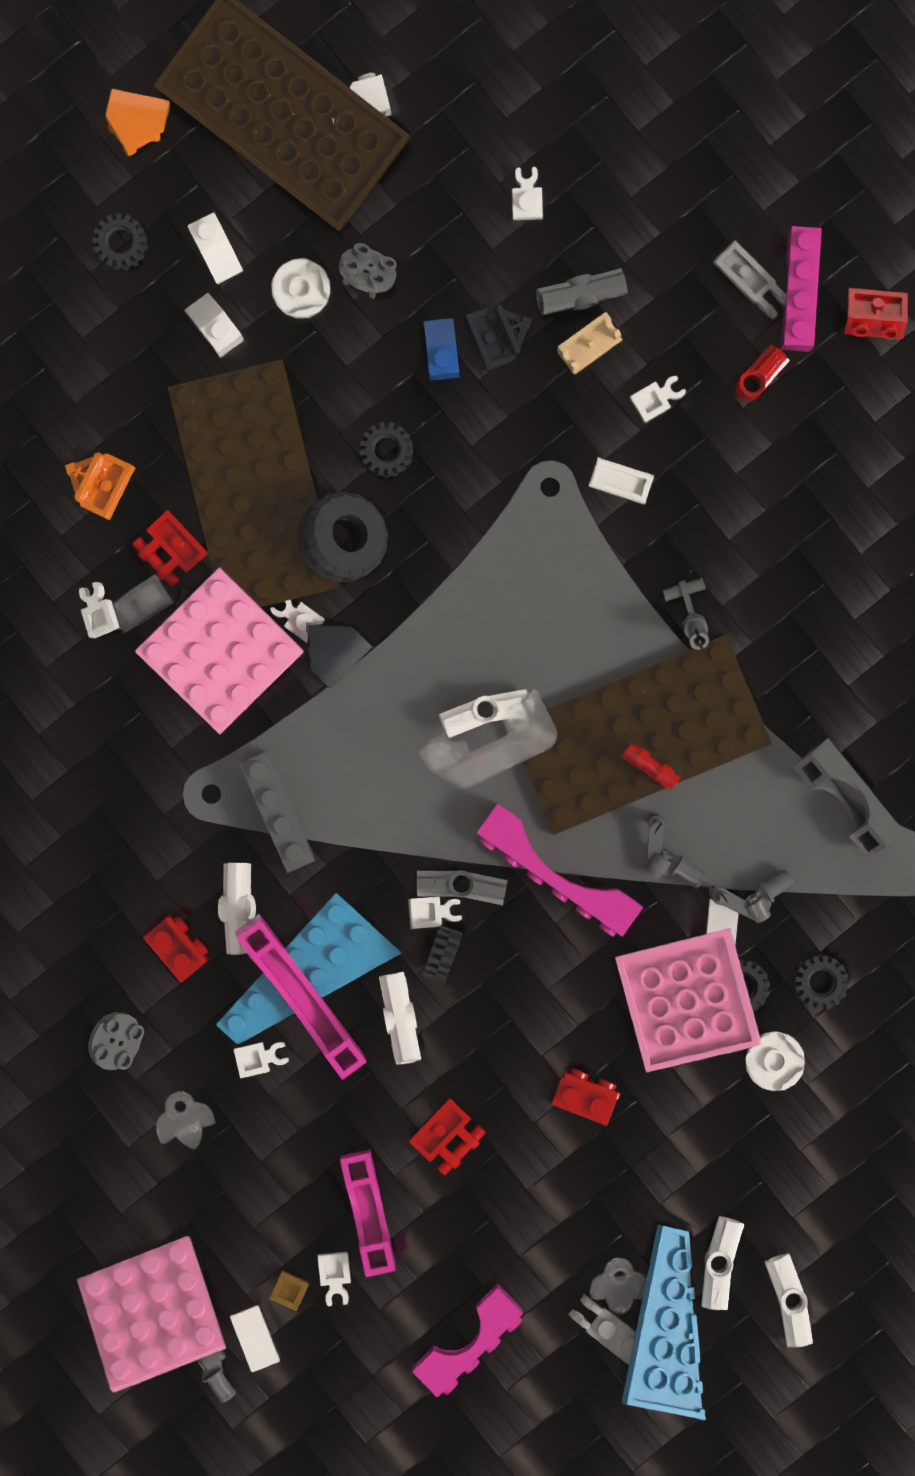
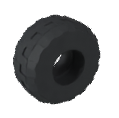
M348 492L331 493L318 499L303 513L296 536L299 553L307 567L320 578L335 583H346L360 579L374 570L386 553L388 533L385 521L376 509V506L363 498V496ZM334 523L344 526L350 533L352 538L350 552L342 550L334 541L332 534Z

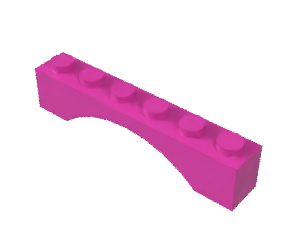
M499 803L495 805L477 830V834L481 836L478 840L480 843L492 851L495 847L505 853L502 857L504 860L516 868L519 864L529 870L527 873L528 877L540 885L544 881L553 887L551 891L553 895L563 902H566L568 898L577 904L575 908L577 912L587 919H590L593 915L602 922L599 927L613 937L616 933L623 936L643 909L641 904L618 888L599 889L585 887L570 882L556 874L533 850L525 834L522 820Z
M258 914L237 929L235 934L238 941L292 1008L342 1080L365 1064L367 1061L363 1052L261 915Z

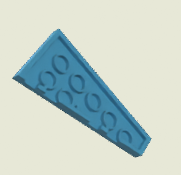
M337 893L285 948L321 997L328 995L402 953ZM263 973L216 1025L238 1045L294 1014V1011Z
M658 1225L622 1403L706 1420L705 1409H702L701 1403L703 1385L702 1381L699 1380L698 1364L700 1362L697 1317L693 1312L692 1299H695L694 1287H691L690 1278L692 1260L689 1232Z

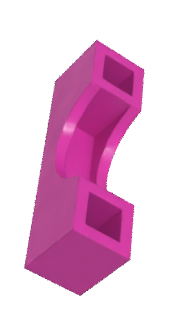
M792 226L788 232L786 259L787 293L782 320L781 350L810 352L814 347L822 228Z
M371 1149L342 1155L340 1161L353 1209L365 1276L369 1277L395 1271L396 1264Z
M498 1283L476 1304L480 1317V1328L478 1334L469 1345L458 1350H444L433 1346L413 1366L412 1372L436 1397L442 1392L445 1395L449 1394L459 1383L456 1379L464 1371L469 1374L479 1364L480 1361L477 1358L485 1350L488 1353L493 1351L501 1342L499 1337L506 1330L512 1332L522 1322L520 1318L523 1314L522 1308Z

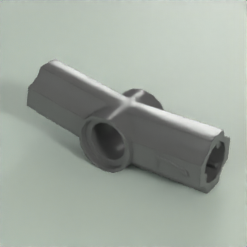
M622 268L594 276H591V274L576 276L566 280L565 283L537 289L536 302L542 315L571 308L573 311L595 306L599 301L626 295L628 290Z
M417 870V896L464 897L503 905L508 880L463 870ZM459 875H464L470 880V887L465 892H458L453 887V880Z

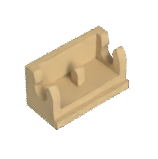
M605 312L559 345L557 352L575 375L621 342V333L619 329L613 326L610 316Z

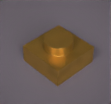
M282 1270L270 1299L297 1311L309 1282Z

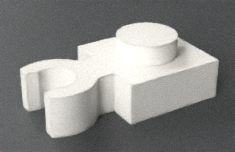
M532 167V177L529 179L522 178L521 168L516 169L515 179L521 188H512L513 220L543 219L542 188H533L538 176L536 167Z
M677 376L670 377L661 389L657 382H654L630 396L644 423L670 409L671 406L667 400H677L685 395V389L675 393L670 388V385L678 380Z
M94 582L92 583L94 588L92 596H90L87 588L79 589L81 599L87 602L88 606L82 609L81 613L90 638H97L119 628L112 601L103 600L105 594L104 587L101 583Z
M291 600L285 601L286 609L284 611H278L274 607L270 609L276 617H286L289 619L284 627L306 643L308 639L306 623L323 624L325 622L323 617L302 602L297 609L292 606Z
M440 897L408 899L411 929L440 927L442 925L441 918H445L450 922L462 919V916H453L449 911L452 905L460 904L458 899L448 900L443 905H440Z
M264 1042L234 1048L240 1078L269 1072L268 1063L270 1062L276 1065L286 1064L289 1061L288 1057L280 1059L275 1055L276 1049L286 1046L285 1042H276L268 1050H265Z
M348 1252L318 1254L321 1286L329 1285L330 1287L326 1294L327 1305L332 1306V1295L336 1293L341 1294L343 1304H347L349 1295L342 1284L351 1282Z

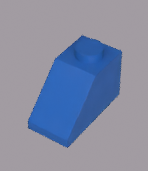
M453 318L424 321L430 380L459 378Z

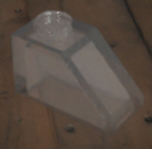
M153 575L122 596L113 604V608L123 633H126L174 603L158 576Z

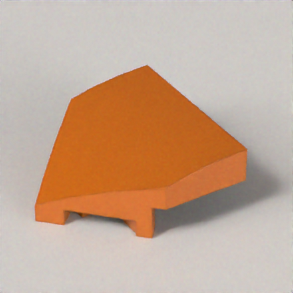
M112 89L106 111L108 130L110 133H114L128 157L136 153L137 148L151 141L157 142L160 140V133L164 131L168 117L170 101Z
M99 452L94 454L93 457L76 464L73 462L65 465L75 491V500L80 502L81 507L110 520L135 467L107 453L102 455Z

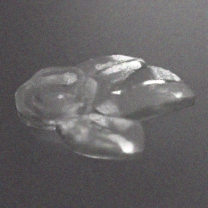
M175 1092L166 1101V1112L157 1120V1135L162 1144L169 1142L177 1136L183 1144L195 1149L202 1138V1127L215 1123L214 1115L206 1104L194 1102V1099L188 1093ZM177 1101L185 1103L186 1109L184 1111L176 1110L175 1103Z
M622 1258L612 1259L606 1265L604 1273L595 1277L592 1281L590 1288L591 1298L596 1300L606 1298L610 1310L616 1315H623L631 1307L633 1298L643 1300L646 1278L644 1275L634 1272L633 1266L629 1261ZM617 1271L624 1272V1275L621 1277L614 1276Z

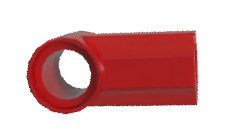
M770 344L739 378L735 388L738 397L748 402L757 399L790 360L778 347ZM750 379L755 381L758 387L757 391H747L743 384L744 380Z

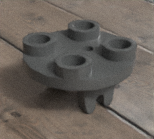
M357 243L353 249H348L344 252L338 265L340 274L344 278L343 284L347 286L351 284L357 289L370 292L369 297L373 299L377 293L390 289L397 275L395 271L397 264L394 259L371 250L363 243Z
M114 1012L103 1016L91 1032L88 1043L89 1055L95 1064L105 1070H116L119 1068L125 1070L131 1066L133 1058L139 1050L141 1039L144 1036V1029L135 1018L126 1013Z

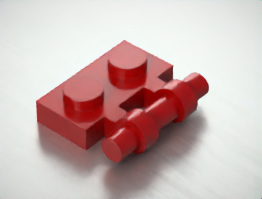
M168 510L146 530L154 538L149 544L141 537L132 544L139 552L138 556L143 562L147 561L157 571L156 576L161 581L165 580L172 588L181 581L174 573L178 566L188 574L209 554ZM161 546L172 557L167 564L155 553Z
M630 744L620 756L668 790L675 787L680 780V777L675 774V771L666 763L657 762L650 757V752L637 745Z
M449 1098L415 1133L409 1142L429 1162L438 1154L443 1157L444 1160L437 1169L446 1175L452 1168L456 1169L462 1163L460 1160L471 1148L474 1150L480 1144L479 1140L486 1132L479 1125L471 1132H468L464 1126L471 1120V1117ZM458 1135L463 1140L451 1152L445 1146Z

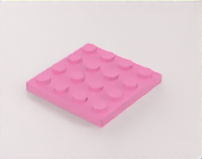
M219 567L135 652L204 720L221 734L304 650Z
M730 928L615 957L646 1072L762 1044Z
M188 1236L77 1279L110 1389L113 1392L226 1348L191 1239Z

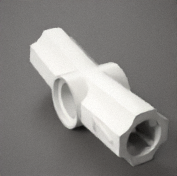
M526 689L482 696L439 714V718L444 732L450 738L490 722L531 715L529 696ZM487 702L491 705L492 715L490 717L483 718L478 714L477 706L479 703Z
M227 863L224 864L223 895L218 902V914L220 920L225 924L227 954H244L247 951L236 938L235 931L253 919L256 913L255 900L251 895V864Z
M404 972L379 976L385 1008H383L387 1032L391 1035L396 1064H407L421 1060L415 1030L417 1028L413 1003L409 1000Z
M718 1217L709 1250L704 1257L705 1272L701 1304L704 1308L715 1310L728 1309L733 1259L744 1223L731 1218ZM716 1256L726 1258V1265L720 1270L711 1268V1261Z
M786 1253L772 1257L765 1261L781 1307L787 1347H801L812 1344L813 1340L807 1309L808 1301L790 1254ZM791 1293L800 1295V1302L795 1307H788L785 1304L786 1297Z

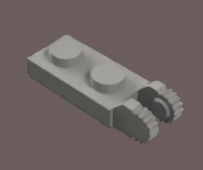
M735 240L714 260L713 263L771 319H774L778 314L775 308L762 297L764 294L770 291L776 300L785 306L786 294L775 284L776 281Z
M583 1295L580 1299L586 1308L597 1314L596 1317L590 1322L580 1312L573 1309L569 1316L584 1327L588 1334L629 1365L636 1331L604 1306L602 1308L589 1297Z

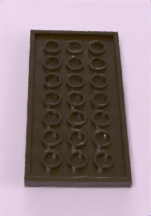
M215 0L153 85L338 231L343 229L411 138L407 132L238 0Z
M283 359L168 387L213 573L220 567L261 608L339 589L338 583L320 578L307 567L297 546L298 540L296 536L300 519L309 506L317 501Z
M726 635L710 641L704 649L700 645V650L693 648L508 726L553 835L665 789L658 782L620 757L630 744L644 748L650 752V757L657 762L666 763L675 771V774L680 777L678 783L772 744Z

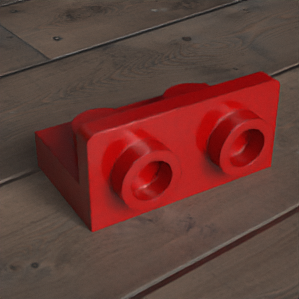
M849 288L847 294V320L844 328L845 334L857 337H882L885 339L903 338L908 322V293Z
M170 914L145 935L143 939L182 983L209 960L205 955L209 951L198 938L194 941L186 933L189 927L179 916L174 918Z
M572 1068L571 1072L563 1071L551 1104L607 1126L616 1101L620 1097V1092L615 1090L616 1085L600 1079L598 1083L587 1079L589 1074Z

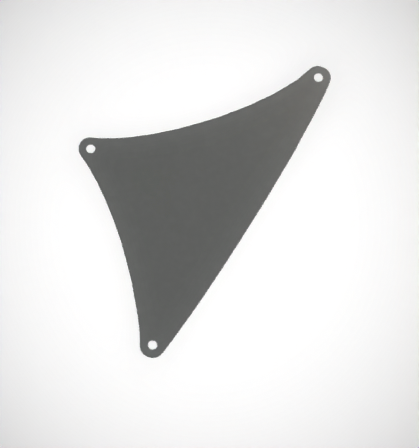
M544 461L530 469L509 504L463 562L389 637L358 661L331 689L327 687L238 750L194 772L185 782L183 790L185 806L189 813L197 819L269 833L239 763L264 752H269L307 840L516 868L502 858L505 855L503 851L497 847L492 851L478 841L481 836L477 834V830L495 805L499 803L522 820L525 834L533 850L556 873L692 886L677 875H662L658 879L645 870L648 865V820L652 814L658 813V815L664 818L666 823L662 850H665L671 856L683 855L686 857L685 860L706 872V876L700 885L701 887L714 888L713 885H717L726 889L756 891L759 882L765 883L783 869H786L793 878L795 885L784 892L915 896V832L899 825L903 831L886 848L867 859L849 837L851 823L843 804L834 795L825 790H811L793 768L802 758L766 726L771 745L677 783L671 790L665 788L555 835L552 834L508 726L689 650L644 597L615 556L591 516L571 470L565 464L556 461ZM549 477L555 478L560 485L558 494L553 497L545 496L540 489L542 481ZM527 690L531 715L490 722L450 738L444 732L439 714L482 696ZM481 702L477 706V712L481 717L488 718L492 715V707L487 702ZM210 784L218 786L221 790V798L214 804L206 803L201 795L203 788ZM519 864V866L517 867L521 869H527L521 864Z

